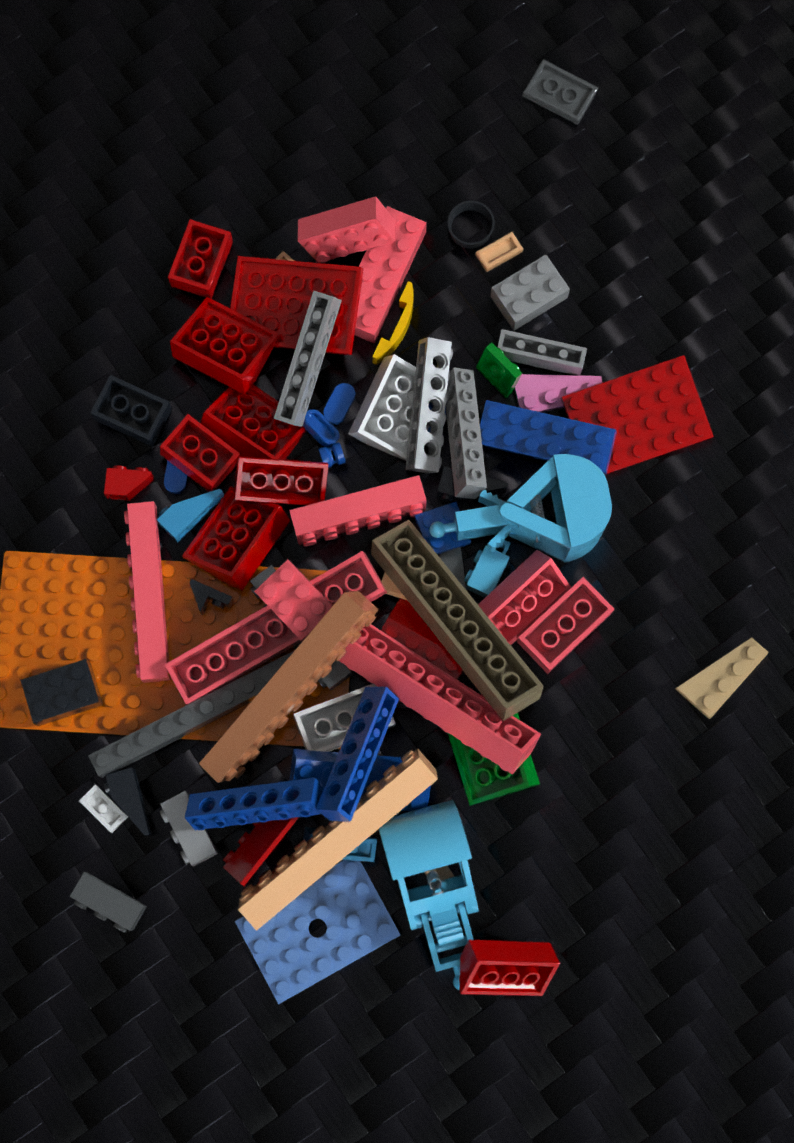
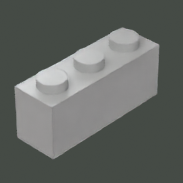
M184 791L161 803L163 810L160 811V814L165 823L170 822L173 828L170 831L171 836L176 844L180 842L183 851L180 853L185 863L196 866L218 854L207 830H194L184 818L189 800L188 793Z

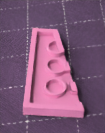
M522 374L514 391L519 408L543 413L564 408L561 401L562 396L603 382L601 376Z

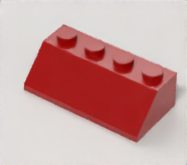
M239 456L235 477V500L311 505L325 501L329 464Z
M468 940L460 956L459 991L461 994L543 996L560 962L551 943Z

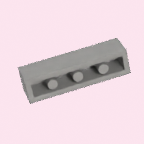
M504 329L501 330L498 348L503 351L510 361L577 376L581 375L587 348Z

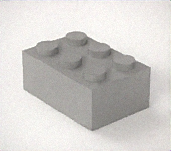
M544 255L493 286L490 297L511 328L516 330L567 299L570 288L548 256Z

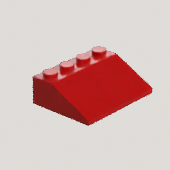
M206 297L171 339L170 346L172 357L245 395L258 378L279 338V333Z
M253 384L245 395L229 387L203 413L201 420L203 426L239 452L242 457L286 460L307 431L303 426H295L274 419L279 401Z
M230 487L182 557L225 584L243 591L290 519L278 504L235 500L234 487Z
M400 598L381 631L458 680L463 671L408 600Z
M299 817L252 823L255 828L250 834L245 832L237 843L241 846L236 852L231 850L223 859L226 863L223 868L244 886Z

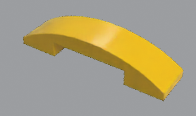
M409 281L399 300V307L404 309L390 341L381 338L372 356L373 364L375 365L381 363L384 357L390 356L407 332L413 312V285Z

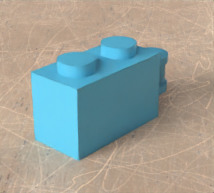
M504 540V544H500V548L504 549L502 553L497 550L490 552L487 546H485L483 551H478L474 562L477 563L474 571L471 569L468 571L464 580L467 582V590L485 598L497 587L510 559V556L506 555L511 544L510 542Z

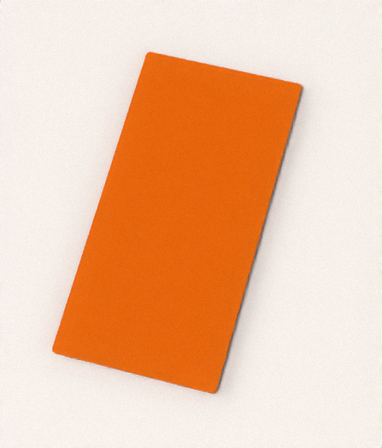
M6 551L4 553L0 587V728L127 736L186 706L172 678L169 681L143 683L141 677L137 678L136 664H139V655H135L134 642H138L137 633L133 632L132 621L136 620V612L132 611L131 598H134V589H130L129 576H133L132 567L129 568L127 558ZM161 560L169 662L254 614L266 605L261 598L257 599L250 589L253 587L250 580L268 567L259 566L242 591L225 584L191 562ZM298 569L309 581L327 572L326 570ZM191 579L232 596L234 602L231 609L228 607L220 609L212 605V600H210L202 616L190 586ZM293 647L290 648V649H288L287 651H285V652L281 653L280 655L274 657L273 659H271V660H269L268 662L262 664L261 666L255 668L254 670L248 672L247 674H249V673H251V672H253V671H255V670H257V669H259V668H261V667L267 665L268 663H270V662H272V661H274V660H276V659H278V658H280V657H282V656H284V655H286V654H288V653H290V652H292V651H295V649H294ZM87 659L91 663L103 706L41 726L35 725L32 722L21 680ZM350 677L332 690L328 687L323 689L317 681V688L310 695L306 694L303 697V704L295 712L291 711L287 716L288 722L282 728H277L273 732L274 738L268 745L304 747L293 718L294 713L349 693ZM249 704L180 739L219 741Z

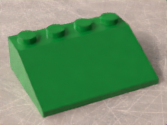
M518 713L513 715L514 717L520 720ZM448 733L469 805L478 804L540 784L531 754L511 774Z

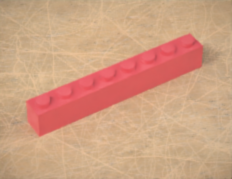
M154 501L127 504L128 511H124L125 524H129V532L126 533L127 546L131 547V554L127 555L128 566L129 568L132 567L133 576H129L130 589H134V598H131L132 611L136 612V620L132 621L133 632L137 633L138 642H134L135 655H139V664H136L137 678L141 677L143 683L171 680L170 674L165 667V664L169 662L157 506Z

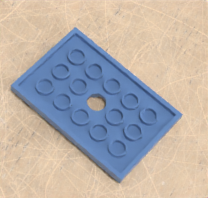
M343 860L333 866L257 931L244 916L235 921L278 1004L400 936L362 863L355 860ZM315 919L323 920L327 926L326 933L319 938L313 937L309 932V924Z

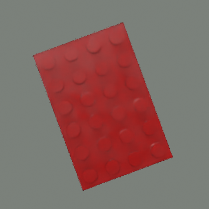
M238 256L230 309L279 333V338L274 345L275 348L295 350L313 291L333 296L342 301L325 353L352 355L364 269L357 266Z
M684 355L561 397L568 419L616 429L617 434L607 474L714 437Z

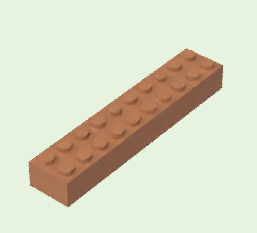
M359 591L344 592L202 759L199 765L218 783L225 780L230 781L234 777L236 779L239 778L246 770L244 766L249 761L252 762L258 757L261 746L263 744L267 745L274 738L273 732L277 728H282L288 722L287 716L291 711L295 712L303 704V697L306 694L310 695L318 686L316 682L321 677L324 678L332 670L330 666L335 660L339 661L346 654L345 648L360 638V631L363 627H368L376 619L375 613L378 609Z

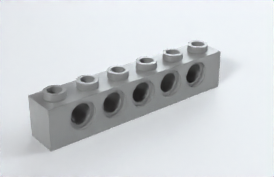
M313 291L274 419L295 426H303L342 300Z
M429 337L419 340L406 470L428 474L439 472L442 464L440 456L441 447L444 443L442 433L443 425L446 422L447 384L451 376L449 365L453 356L452 342ZM433 358L437 361V368L433 365ZM431 380L435 383V389L431 387ZM429 401H430V402L432 403V405H433V410H432V411L429 409V406H428ZM427 423H428V424L430 425V427H431L430 433H429V432L427 431V429H426V424H427ZM425 445L428 447V454L424 451Z
M454 367L450 371L451 376L447 384L448 401L445 406L455 497L476 499L481 494V491L487 488L474 370Z

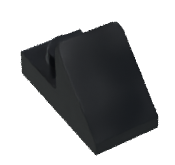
M191 579L190 586L202 616L210 600H212V605L220 609H224V607L231 609L234 602L232 596Z

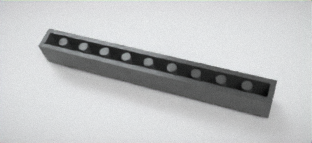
M294 651L88 755L98 776L104 778L106 774L116 772L251 703Z

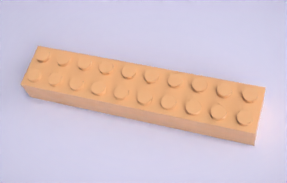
M419 749L415 752L412 750L407 752L401 758L403 762L397 767L394 765L389 767L383 773L385 777L379 782L374 780L366 787L365 790L367 792L360 797L351 822L331 821L325 827L323 825L319 826L312 833L313 837L307 842L305 840L301 841L294 848L295 852L292 855L288 856L286 854L276 863L278 866L273 871L268 869L259 877L260 881L255 886L250 884L241 892L243 896L239 899L238 910L256 931L438 779L436 769Z

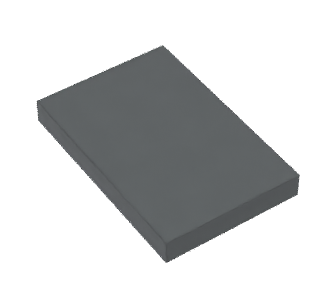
M543 59L523 92V97L578 125L597 93L598 87Z

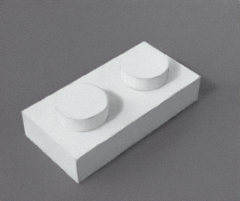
M96 784L79 800L111 833L128 818Z

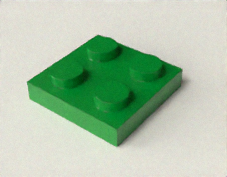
M493 343L485 348L476 367L505 398L513 392L522 375L518 366L512 363L504 355L503 351Z

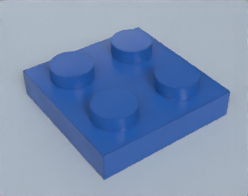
M457 502L417 514L414 517L420 534L437 555L471 544L470 539L457 541L455 531L445 533L440 538L433 537L429 532L430 525L434 522H441L443 524L454 522L455 512L460 511Z

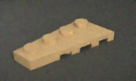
M750 638L677 687L676 690L710 719L769 652L753 638Z

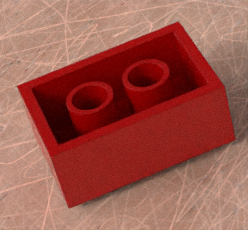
M190 219L168 275L171 287L212 299L233 243L231 232Z
M189 414L186 415L160 446L161 456L208 492L214 491L236 467L240 456L239 452Z

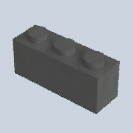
M88 872L82 874L70 897L75 899V905L84 910L87 907L95 911L93 915L103 921H106L107 918L114 921L113 926L122 932H126L127 929L133 931L147 907Z

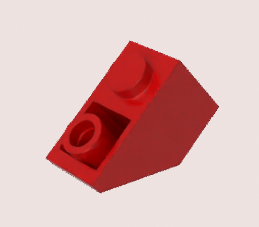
M118 465L113 466V468H107L104 494L107 499L130 500L152 483L154 476L151 471L143 467H136L135 470H128L126 467Z

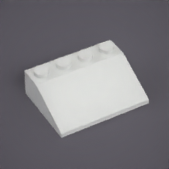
M394 354L384 357L348 434L367 445L407 461L416 367ZM431 380V387L435 389V383ZM428 423L426 424V429H427V430H428V428H429V426H430Z

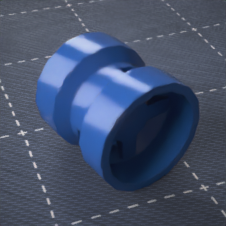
M340 442L334 443L329 448H318L323 463L329 464L328 468H331L333 464L341 465L346 463Z

